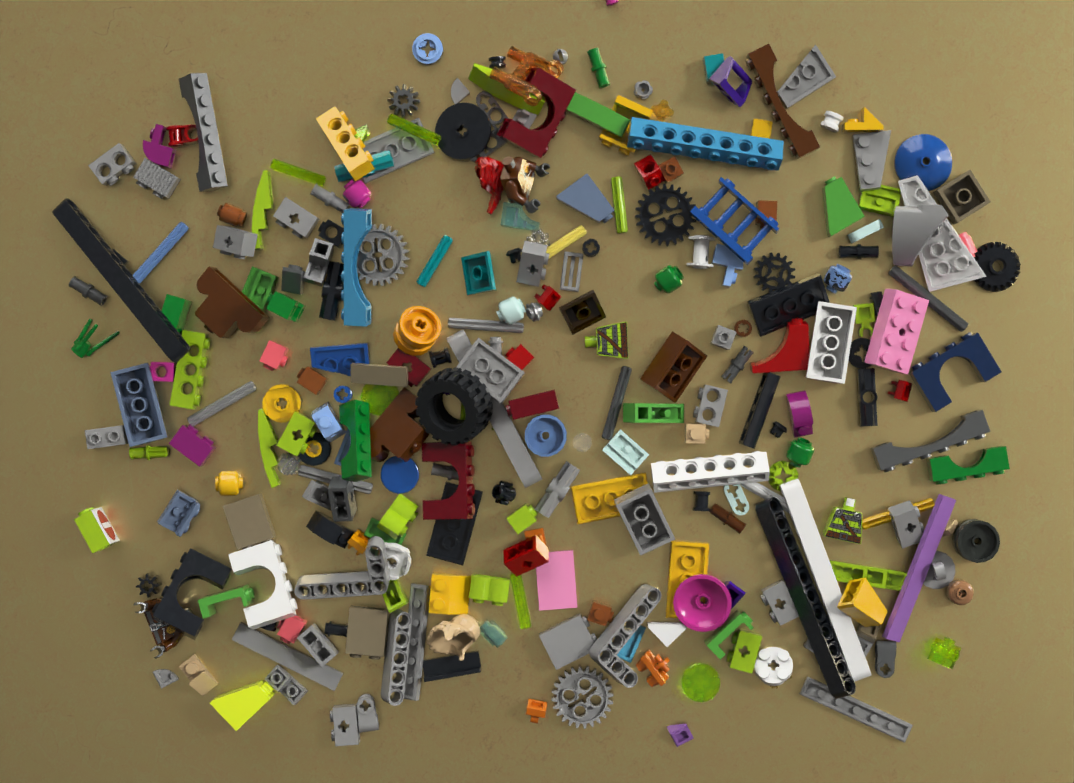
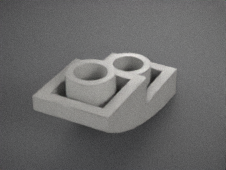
M276 665L265 678L277 692L283 694L293 705H296L308 692L302 684L279 665Z

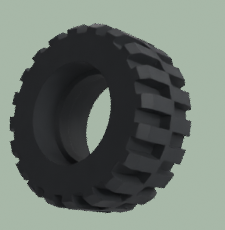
M456 367L453 369L446 368L422 384V387L417 392L418 397L415 400V405L418 408L415 410L416 415L420 417V424L424 425L427 434L433 435V439L437 441L440 439L441 443L447 445L450 442L451 445L465 444L477 436L489 424L488 421L492 416L490 411L493 409V403L489 401L491 399L490 392L487 393L486 385L479 381L480 378L478 376H472L471 372L466 369L462 371L461 368ZM443 392L456 396L462 402L465 409V420L456 419L447 412L443 404Z

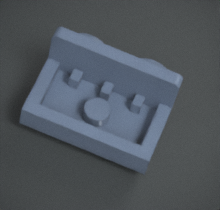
M177 489L157 522L181 537L189 529L192 518L196 517L199 513L200 504L195 498Z

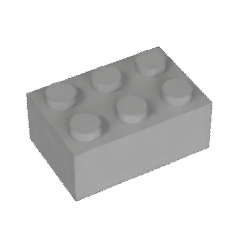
M649 483L614 499L616 507L640 556L675 540Z

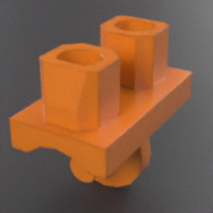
M649 649L636 663V667L640 672L649 669L651 675L646 678L651 687L658 684L662 686L669 679L666 673L670 670L666 665L670 661L668 657L662 659L659 654L654 656Z

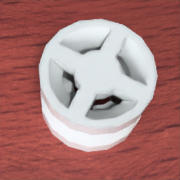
M826 111L824 114L825 119L821 122L820 126L829 131L838 132L839 123L843 121L844 117L835 112Z

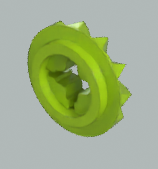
M778 461L770 467L769 484L775 490L781 491L779 485L783 484L782 479L775 478V476L781 475L782 468L785 474L791 475L785 478V483L798 478L797 469L790 462Z

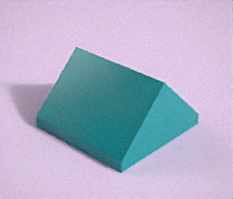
M490 251L461 257L467 295L497 291Z

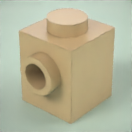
M685 424L684 443L705 444V440H709V428H706V424Z

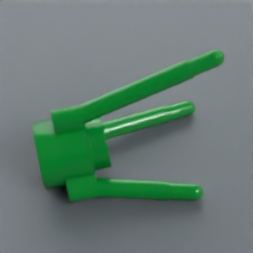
M89 319L79 337L74 341L71 350L80 358H83L85 355L90 356L94 351L119 335L120 332L116 331L90 349L91 344L88 342V339L95 332L98 325L95 324L84 337L92 323V319Z

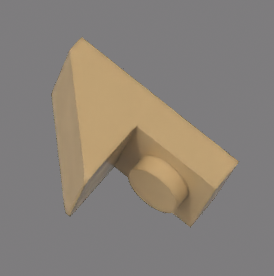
M196 654L179 666L190 680L188 684L202 696L219 684Z

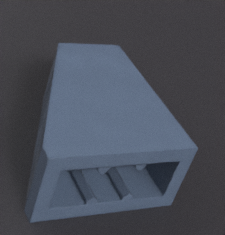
M585 174L556 196L559 202L597 223L601 221L606 223L613 218L612 213L615 210L588 174Z

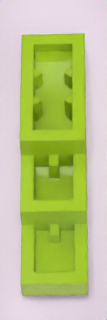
M474 63L468 77L470 81L515 107L539 115L545 103L544 96L528 92V86L511 81V75Z
M263 170L253 207L252 233L258 234L255 250H263L261 231L268 230L267 211L274 210L271 176L268 170Z
M262 408L258 410L260 451L270 485L274 488L281 485L274 466L281 463L273 447L278 444L279 440L269 417Z
M830 560L836 580L848 583L849 580L866 577L871 587L900 591L907 572Z

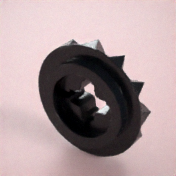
M858 338L851 342L849 363L856 368L864 369L872 366L864 363L866 355H864L863 362L860 356L854 355V353L860 351L861 345L863 351H868L869 339Z

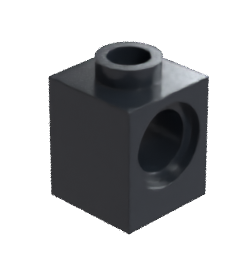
M329 219L326 222L323 221L318 229L320 232L318 236L341 248L343 245L341 235L344 232V228ZM331 228L337 229V235L334 238L328 237V231Z

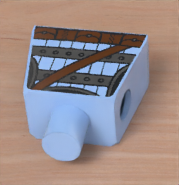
M329 401L312 411L311 416L323 437L329 442L346 433L344 426L340 424V420Z

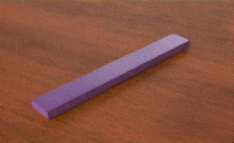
M941 494L937 497L882 635L885 639L900 642L956 503V500Z

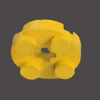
M285 384L271 387L266 392L262 401L265 414L270 419L279 423L289 422L295 411L300 412L302 405L301 397L296 389ZM280 398H283L284 401H287V405H285L284 409H282L281 406H277V402H280Z

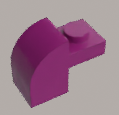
M156 124L155 128H152L150 132L151 142L143 140V151L146 157L153 163L172 169L176 150L163 146L166 127Z
M806 391L786 394L794 438L813 434V417Z

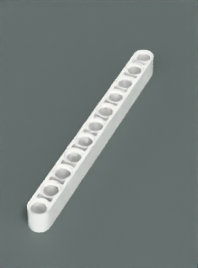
M798 478L779 485L852 678L856 682L872 676L851 617L837 607L842 593Z

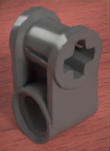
M876 640L875 671L883 678H889L894 674L896 641ZM884 664L889 667V670H885V673L880 670V667H884Z

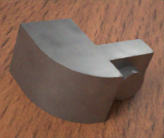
M315 238L309 253V263L303 277L304 282L322 287L328 272L329 263L332 260L334 243Z

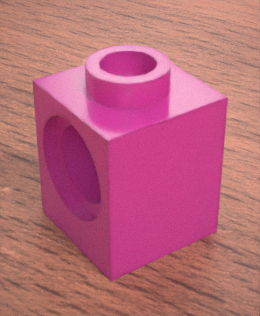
M151 362L149 367L153 381L174 382L177 363ZM162 366L166 369L164 377L158 375V369Z

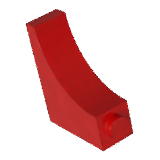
M802 318L791 319L792 322H787L786 333L780 346L765 359L750 362L751 372L767 373L807 370L810 355L808 323L803 321Z

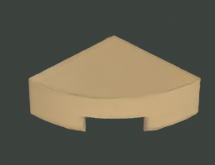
M956 519L948 520L942 537L952 535L958 525Z

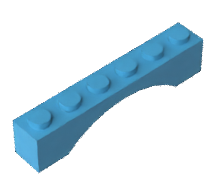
M349 208L344 210L341 216V222L344 225V232L341 235V242L344 244V251L341 255V261L344 263V270L341 274V280L344 282V290L341 293L344 309L341 311V318L346 326L366 327L371 324V303L365 297L359 283L357 259L361 244L372 229V209Z

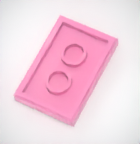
M573 550L548 552L549 562L536 568L539 611L577 608Z

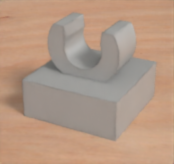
M519 108L513 120L530 129L537 115Z

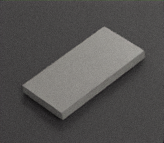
M416 118L363 142L366 146L363 148L364 152L369 151L371 155L390 150L394 167L375 172L374 175L362 179L366 184L435 153L420 118Z

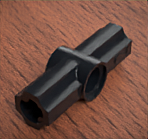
M333 261L329 263L327 279L324 281L321 297L323 299L319 318L336 321L341 293L344 290V284L341 280V274L344 270L343 263Z
M875 368L857 369V398L859 401L860 426H878L876 404L878 396L875 385ZM866 392L872 395V399L868 403L863 400V395Z

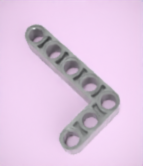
M378 536L371 537L368 540L365 550L368 571L303 575L297 581L294 591L295 595L299 599L306 600L384 594L388 589L390 581L384 540Z
M643 584L637 589L589 651L592 660L616 682L627 688H632L636 685L638 676L617 654L661 600L660 590L648 584Z

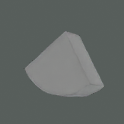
M458 78L451 87V97L455 105L470 94L469 90Z
M168 669L153 671L161 689L179 680V677Z

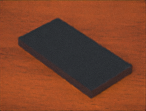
M820 273L747 301L760 337L786 327L787 322H792L791 319L802 318L804 320L816 315L818 301L830 303Z
M446 481L441 500L451 497L456 492L458 484ZM475 489V494L473 495L475 514L473 519H444L435 521L426 556L463 566L483 491Z

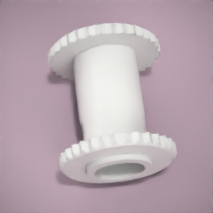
M708 235L689 236L688 239L694 240L693 263H687V266L697 269L713 268V264H708L709 241H715V238Z

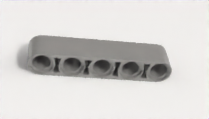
M398 609L391 612L388 618L381 686L382 700L393 706L400 705L404 699L412 625L411 615ZM402 615V621L398 623V618ZM400 634V640L396 642V637ZM398 653L399 657L394 661V657ZM394 673H396L397 676H396V678L392 681V676H393ZM395 692L394 697L390 700L391 693Z

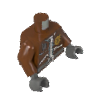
M505 157L502 160L504 167L500 181L509 202L517 203L521 206L525 205L528 213L536 212L538 210L537 207L541 204L539 200L533 199L530 202L528 201L535 177L534 171H536L539 177H544L549 174L545 170L549 169L550 165L543 163L538 166L535 162L521 157Z
M160 598L147 600L144 603L135 602L133 604L141 606V610L135 613L144 612L155 643L160 645L150 650V652L154 649L158 650L159 654L154 657L155 659L161 657L163 652H167L175 647L184 636L153 619L154 613H152V610L157 602H161L162 599ZM190 607L184 609L193 614Z

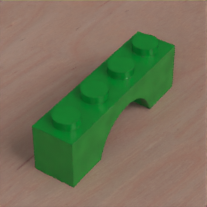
M276 291L274 294L271 293L266 301L268 305L266 309L297 323L306 305Z
M352 400L339 405L340 424L345 425L351 435L349 451L341 460V476L343 480L358 482L372 477L369 403Z
M1006 446L983 449L979 460L969 467L956 465L947 455L926 458L930 481L936 482V485L948 483L947 480L955 478V481L967 480L966 476L974 475V478L985 477V473L993 472V475L1004 474V470L1010 469Z

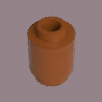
M225 203L224 206L220 205L217 216H219V221L235 227H242L247 213L239 207Z

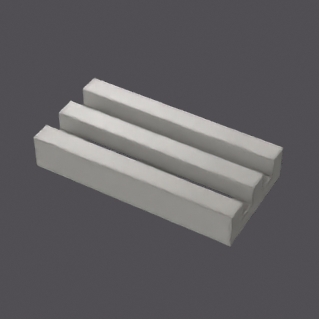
M564 252L560 290L579 292L583 262L582 253ZM568 256H572L568 286H564ZM575 257H579L576 287H572Z

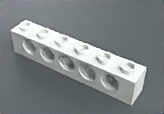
M760 451L747 454L735 453L727 456L715 455L708 458L696 457L689 460L677 459L669 462L658 461L651 463L654 493L769 481L770 471L767 453Z

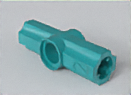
M390 150L371 155L374 159L371 163L375 169L362 178L394 167ZM344 163L334 166L338 182L353 179Z

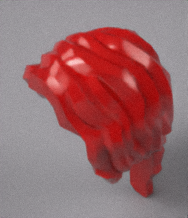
M479 157L475 161V172L480 179L481 188L492 195L487 213L493 214L504 191L500 181L504 166L501 161L493 158Z

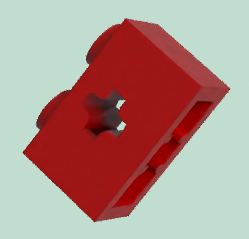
M536 535L503 550L504 565L516 577L549 562L548 547Z

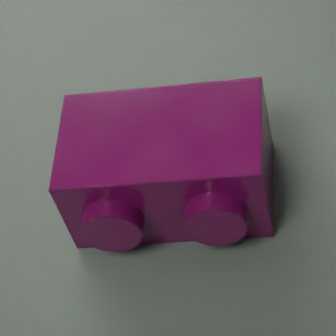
M190 424L188 426L182 425L169 444L199 467L203 466L216 449L213 445L214 442L207 436L201 437L197 434L198 430Z

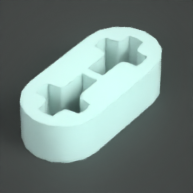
M878 219L847 236L852 244L884 228L881 220Z
M740 484L733 485L738 488L735 490L736 497L731 492H727L729 485H725L723 490L731 509L737 515H745L749 511V503ZM736 499H739L742 504L745 503L744 511L741 512L735 509L738 506Z

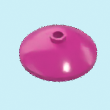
M698 574L688 577L678 586L673 604L678 619L686 627L699 632H708L724 624L730 615L732 600L730 592L723 582L710 575ZM705 597L707 602H701L700 598Z

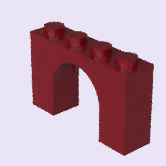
M531 67L523 84L545 97L548 106L547 117L535 129H528L513 119L505 118L497 136L530 155L541 158L548 151V144L556 135L559 122L565 118V111L576 89L539 67Z
M555 390L509 400V405H506L508 417L512 416L513 420L559 409Z
M468 441L465 444L460 443L459 445H451V442L448 445L441 442L422 443V462H447L456 469L459 476L458 488L451 497L444 500H423V520L473 519L475 514V504L473 503L475 486L472 484V476H474L475 469L474 465H472V457L474 456L472 442Z

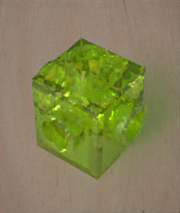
M936 637L927 659L953 669L955 662L959 658L961 647L954 645L956 641L944 637V640Z

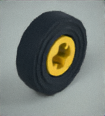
M315 432L314 436H309L306 442L309 445L305 453H300L298 456L302 462L311 466L324 463L331 453L330 442L323 437L322 433ZM312 443L314 446H319V450H316L318 453L316 454L309 451V448H311L310 444Z

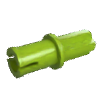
M147 445L146 447H131L129 449L131 460L144 458L151 460V458L167 457L169 454L167 446L151 447Z

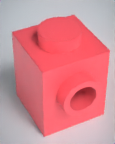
M269 340L259 361L264 363V368L271 371L274 368L280 369V367L285 366L288 360L286 354L289 349Z
M297 615L281 620L277 626L280 629L277 635L281 636L280 640L287 644L292 642L294 644L307 621Z

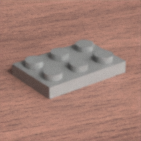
M480 338L475 341L456 366V368H461L462 371L465 369L470 371L472 376H478L480 378L479 381L486 385L487 393L490 392V395L501 404L525 374L524 371Z

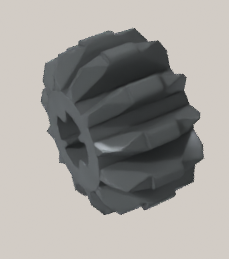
M406 84L402 85V90L395 86L397 92H389L394 98L387 99L388 102L393 103L389 106V109H395V115H398L401 111V116L405 117V112L408 111V114L412 116L411 109L418 110V107L414 104L420 103L419 99H414L418 97V92L412 93L414 90L412 86L407 90ZM405 97H408L406 98L408 103H403L401 105L400 98L404 99Z

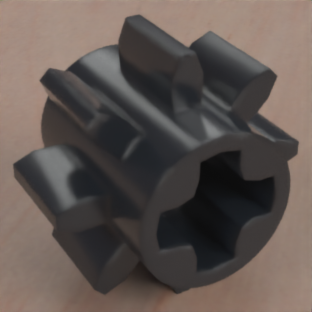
M500 481L499 485L493 487L492 496L496 499L495 503L508 505L509 501L511 502L515 499L516 490L512 487V483Z
M147 573L146 579L139 577L138 579L141 582L136 586V588L141 590L139 595L146 593L149 598L152 595L151 592L158 594L159 592L156 588L161 585V583L156 581L158 576L152 578L150 573ZM145 583L152 584V587H145Z

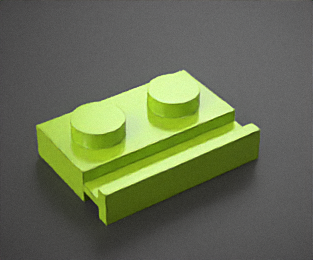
M881 185L879 190L862 191L859 208L894 217L895 208L899 206L901 191L898 188Z

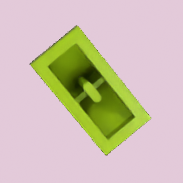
M398 579L390 580L388 589L382 596L388 611L391 613L406 605L409 600Z

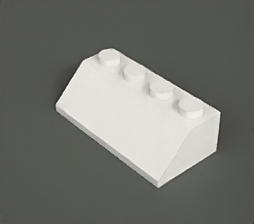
M818 301L806 378L845 384L857 307Z

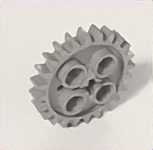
M372 224V230L364 238L358 253L357 273L361 274L359 280L366 278V284L373 280V286H377L379 281L381 286H384L385 280L391 284L392 278L395 280L399 279L397 273L404 274L401 268L408 267L404 260L410 259L405 256V253H408L410 250L404 249V246L408 244L407 242H401L404 236H396L398 230L391 232V226L384 229V224H380L378 229L376 224ZM375 238L378 239V249L375 242ZM384 239L390 241L391 246L389 249L383 247L382 242ZM366 241L370 242L372 245V249L370 252H367L364 249V243ZM375 253H382V256L379 258L375 257ZM387 258L393 260L392 268L386 267L385 261ZM369 260L373 261L375 265L373 271L367 269L366 265ZM379 261L382 267V272L379 271Z
M579 665L578 671L571 667L570 674L565 670V678L559 676L560 683H554V686L558 689L552 690V693L557 695L551 698V701L557 702L553 706V709H559L556 715L560 716L563 714L562 722L568 719V726L575 722L576 728L583 724L584 729H586L587 723L594 727L593 721L595 720L600 724L599 717L607 718L604 712H610L611 709L607 705L613 704V701L608 699L614 696L613 693L608 692L612 686L605 685L609 681L608 678L602 680L603 673L601 672L596 675V668L589 672V666L586 667L585 671H582L581 665ZM587 679L590 681V686L582 688L579 685L580 681ZM593 687H597L595 691L586 695L585 701L580 699L572 707H568L570 703L579 699L580 693L585 695ZM571 690L575 695L572 699H566L564 692ZM593 695L601 697V701L598 704H593L590 701ZM583 706L585 713L578 715L574 711L575 708Z

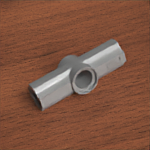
M566 461L556 478H553L545 490L546 493L537 504L535 510L549 518L558 503L563 500L569 491V486L575 480L580 470Z

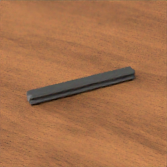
M896 265L889 271L890 276L915 296L929 300L928 306L960 332L967 328L968 322Z

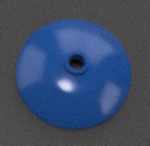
M919 134L908 138L900 145L895 155L894 167L899 180L918 175L927 190L932 191L940 187L948 179L952 170V156L949 148L941 139L929 134ZM924 158H927L929 160L928 165H925L923 163Z

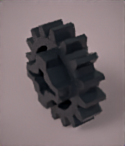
M771 252L769 253V258L763 255V262H756L759 268L753 269L757 272V275L753 276V278L759 279L756 285L762 284V291L767 288L768 293L773 290L785 287V285L792 284L789 280L795 278L794 275H791L795 268H790L793 262H786V255L780 258V253H777L774 257ZM771 261H779L782 264L780 266L774 265ZM763 266H765L766 273L765 276L762 277V268ZM771 268L773 270L781 268L779 273H777L778 278L775 276L767 278L772 273ZM786 270V271H787V276H786V279H785V281H784V279L782 278V276H783V271ZM772 281L775 282V284L778 286L768 285L766 282Z

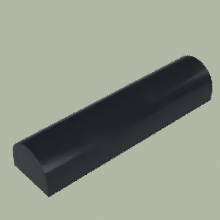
M770 372L763 373L739 444L755 449L781 378L780 376Z

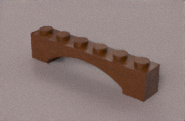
M767 44L748 53L746 64L750 71H754L756 75L754 80L758 88L762 87L765 93L763 94L764 101L767 105L770 104L773 110L771 112L775 122H779L781 126L780 133L783 139H787L790 144L788 149L791 155L799 159L818 150L820 145L813 131H807L799 126L784 109L774 83L773 68L778 60L770 44Z

